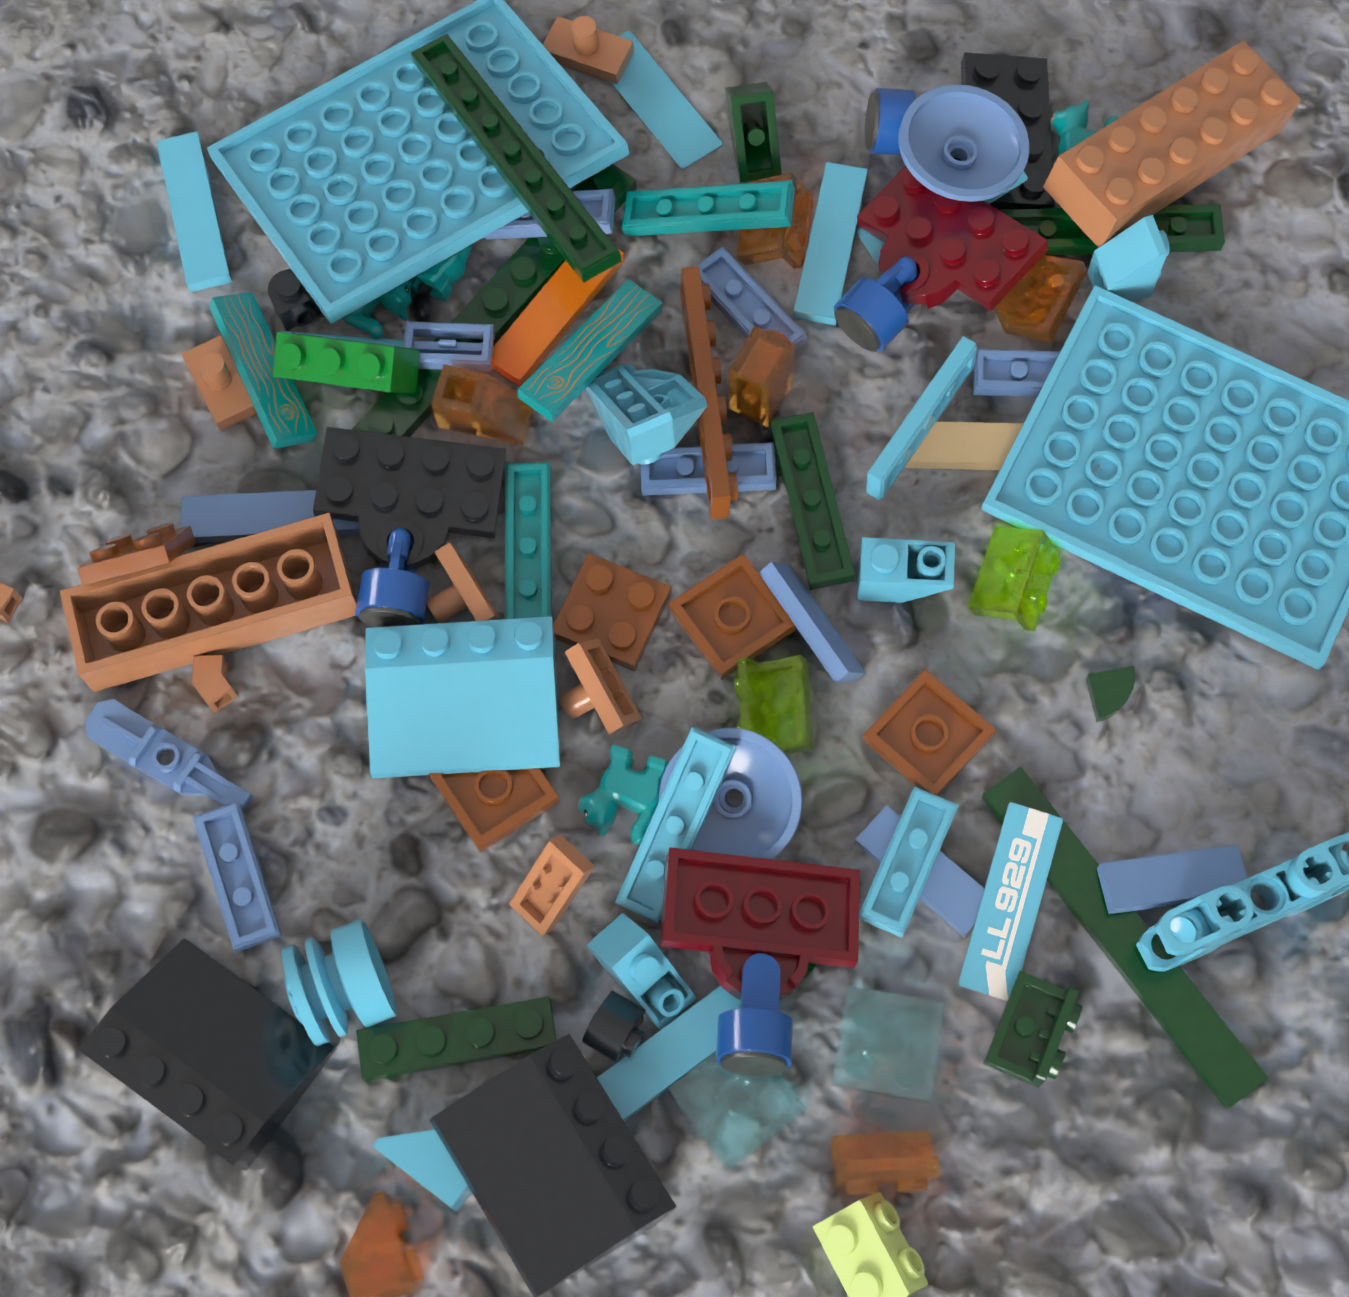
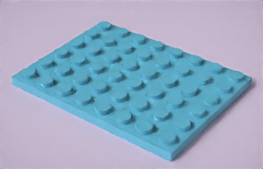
M477 0L207 147L212 161L330 324L528 212L415 66L411 52L448 34L569 188L629 155L628 144L504 0Z
M1094 285L981 510L1320 670L1327 660L1349 610V400Z

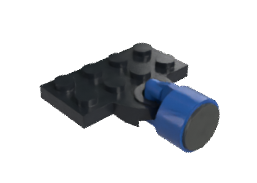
M965 52L961 61L962 85L984 89L1008 103L1023 121L1029 138V157L1023 170L1028 177L1027 181L996 199L990 205L998 210L1054 208L1055 200L1043 188L1053 168L1047 58ZM877 87L874 92H871L865 118V145L870 153L901 155L898 143L899 128L906 110L916 99L914 90Z
M333 427L326 428L313 506L314 517L330 513L332 519L359 522L361 542L368 556H372L382 565L381 568L369 569L361 574L355 614L363 623L372 627L423 625L430 584L425 578L416 574L417 568L430 562L434 564L438 559L435 551L447 544L450 533L495 538L506 462L505 448Z

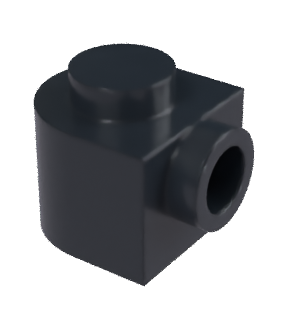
M291 269L282 270L271 278L268 284V295L286 331L296 326H305L311 323L316 316L322 314V311Z
M612 990L591 1019L584 1033L582 1043L615 1062H618L623 1055L631 1058L645 1032L638 1028L644 1020L646 1009Z

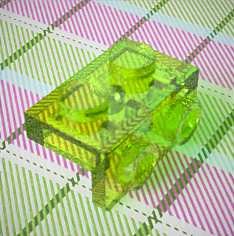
M994 527L968 604V608L974 615L1015 619L1024 630H1036L1039 618L1045 613L1047 607V593L1052 578L1057 574L1060 567V551L1051 542L1044 530Z
M801 655L759 664L748 657L738 659V674L734 679L736 695L740 700L741 719L737 722V728L750 730L765 736L778 745L785 754L814 749L808 660Z

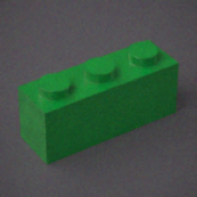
M277 332L273 377L384 392L416 394L421 349Z

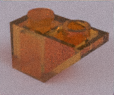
M444 364L431 403L439 428L523 446L534 411L533 408L518 398V392L489 374Z
M384 1191L373 1195L340 1260L350 1297H412L420 1294L417 1281L424 1279V1273L416 1249L408 1251L402 1231L409 1229L405 1209L400 1199L393 1202L391 1195Z

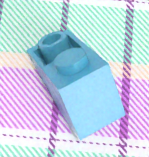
M1153 215L1143 217L1094 250L1087 272L1092 286L1096 285L1131 302L1151 297L1156 282L1161 277V269L1166 256L1170 252L1167 235L1163 230H1158Z
M862 537L859 554L857 600L903 603L953 589L955 542Z
M623 913L586 945L632 1001L646 1009L645 1015L659 1030L671 1023L697 999L650 935Z

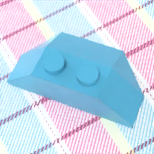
M620 364L601 372L585 388L610 440L632 465L637 463L641 465L653 463L663 456V452L675 448L708 406L705 397L682 375L655 369L635 370L633 365Z

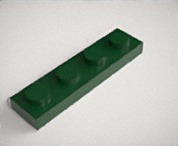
M814 412L770 420V431L809 590L853 582L855 573Z
M549 996L356 1030L361 1075L364 1081L535 1052L557 1040L552 1004Z

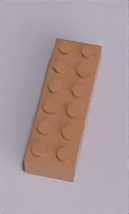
M1243 40L1058 156L1043 188L1099 248L1143 217L1159 212L1280 133L1302 100Z
M330 513L184 554L168 564L60 590L78 675L94 692L193 664V656L223 655L356 616L357 603L340 535Z

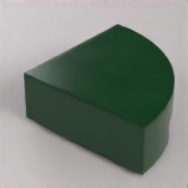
M1134 666L1089 673L1087 675L1086 683L1096 722L1109 719L1125 705L1135 683Z

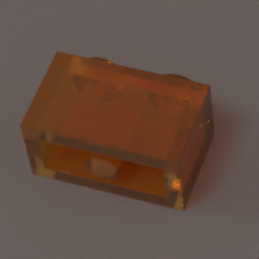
M754 326L729 368V409L766 427H769L770 420H773L793 385L795 344L791 343L784 334L776 330L766 331Z

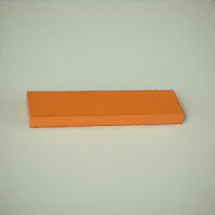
M620 251L622 262L584 283L565 260L496 343L491 358L492 369L518 386H521L625 261L624 253Z

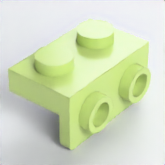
M880 1192L862 1198L812 1226L848 1297H907L928 1285L921 1257L916 1250L909 1247L899 1228L900 1220L895 1208L884 1199Z

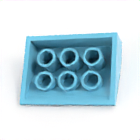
M552 616L366 628L365 683L370 775L372 779L429 775V773L453 774L487 770L560 767L557 642Z

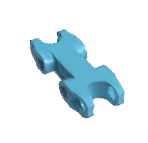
M1349 832L1306 849L1297 857L1236 884L1216 888L1167 911L1158 920L1156 925L1148 928L1141 935L1136 944L1148 969L1154 971L1173 969L1214 951L1220 945L1284 917L1297 915L1346 892L1349 889V858L1346 851H1341V848L1344 844L1349 843ZM1251 892L1262 896L1266 902L1267 910H1261L1254 905L1250 896ZM1158 934L1167 954L1176 956L1168 960L1156 956L1151 947L1153 936Z

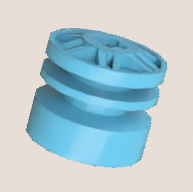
M363 919L331 930L332 954L326 955L315 938L306 939L305 950L308 963H306L304 956L296 945L293 944L282 948L281 957L285 972L284 983L289 1001L297 1019L303 1024L308 1036L316 1046L330 1042L328 1018L338 1036L348 1035L349 1022L347 1011L351 1009L354 1010L365 1027L397 1016L396 1002L389 978L375 941Z

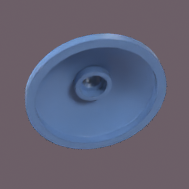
M946 85L923 93L908 107L899 128V150L911 174L926 188L954 200L982 201L1006 192L1022 175L1029 157V138L1019 115L1000 97L978 87Z
M721 728L708 731L707 733L737 746V750L693 850L773 859L793 838L801 818L803 805L802 788L793 763L778 745L759 733L741 728ZM683 746L675 753L664 771L659 790V801ZM731 789H737L743 794V803L740 806H733L729 803L728 793Z

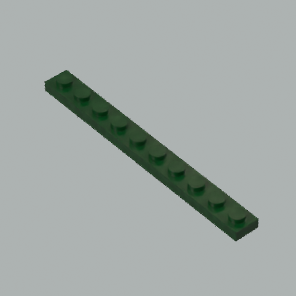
M612 164L580 182L572 191L613 189L615 213L625 203L627 191H635L637 189L636 179ZM548 237L528 238L451 323L493 324L495 328L494 346L564 263L565 258ZM436 338L434 340L436 342H439V340H456V342L483 343V339ZM418 369L416 394L386 392L352 430L411 437L470 371Z

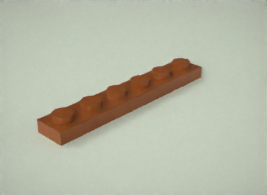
M699 266L682 267L680 298L692 386L705 397L708 405L697 419L709 514L710 519H723L729 516L730 501L738 499V485L736 473H728L726 462L732 461V441L730 433H722L721 422L727 421V407L725 395H717L716 384H721V363L719 357L712 358L711 347L716 346L714 320L706 319L705 310L711 309L709 283H701Z

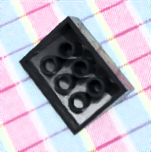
M183 938L108 1010L78 1050L233 1166L247 1171L337 1048L329 1042L320 1046L314 1045L305 1027L299 1020Z
M570 1034L526 1056L430 1119L435 1131L533 1297L541 1296L655 1227L677 1207Z

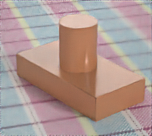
M557 16L543 43V46L559 65L615 84L619 83L634 53L633 41L598 30L595 21L589 16H580L574 21Z
M221 335L181 354L220 431L257 414Z
M450 542L436 550V556L453 582V585L427 601V606L439 623H444L466 608H469L476 621L501 620L459 551Z
M599 638L580 642L565 651L581 682L562 694L560 698L565 712L571 718L576 719L595 708L608 734L629 728L642 720Z
M559 834L549 840L509 905L540 935L544 936L555 928L595 866Z

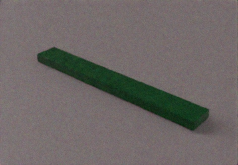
M448 34L411 52L415 66L583 283L622 262L620 251Z
M1019 767L982 795V799L1002 824L1010 802L1061 818L1022 767ZM1063 820L1047 882L1226 1110L1231 1108L1269 1078L1180 966L1167 971L1148 969L1136 944L1149 927L1136 911L1108 914L1097 872L1099 864ZM1153 936L1151 947L1156 956L1166 960L1173 959L1170 954H1167L1165 947L1158 938Z

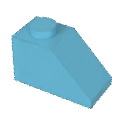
M435 1129L378 1138L372 1146L456 1212L459 1211L472 1193Z

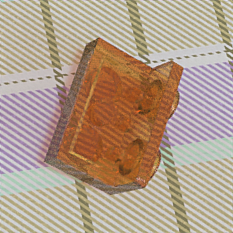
M792 173L747 182L760 183L792 180L795 187L791 227L740 230L737 258L744 265L783 258L793 269L803 267L804 255L809 243L807 231L809 215L813 210V198L809 189Z
M1044 255L994 308L1004 333L1052 342L1087 274L1084 262Z
M929 1131L835 1135L831 1139L834 1188L846 1187L847 1195L876 1194L877 1186L897 1185V1190L901 1193L928 1191V1183H935L940 1177L938 1156H933L932 1137Z

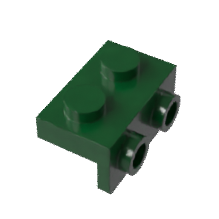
M1019 971L983 1065L1037 1088L1046 1081L1047 1077L1055 1080L1066 1053L1058 1049L1064 1031L1073 1033L1082 1012L1083 1006L1075 1003L1080 989L1069 986L1065 990Z

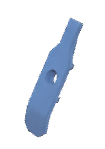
M115 699L98 702L84 721L89 740L183 796H207L223 806L238 801L242 809L245 808L252 797L250 793L220 776L207 754L145 719ZM164 751H174L175 758L170 764L162 765L159 763V756Z

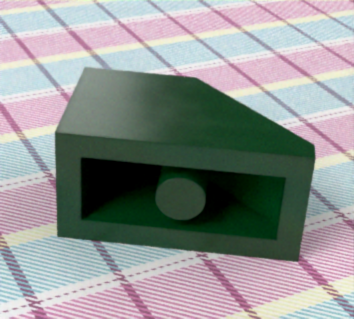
M767 82L726 87L725 94L729 128L740 183L782 177L773 90Z

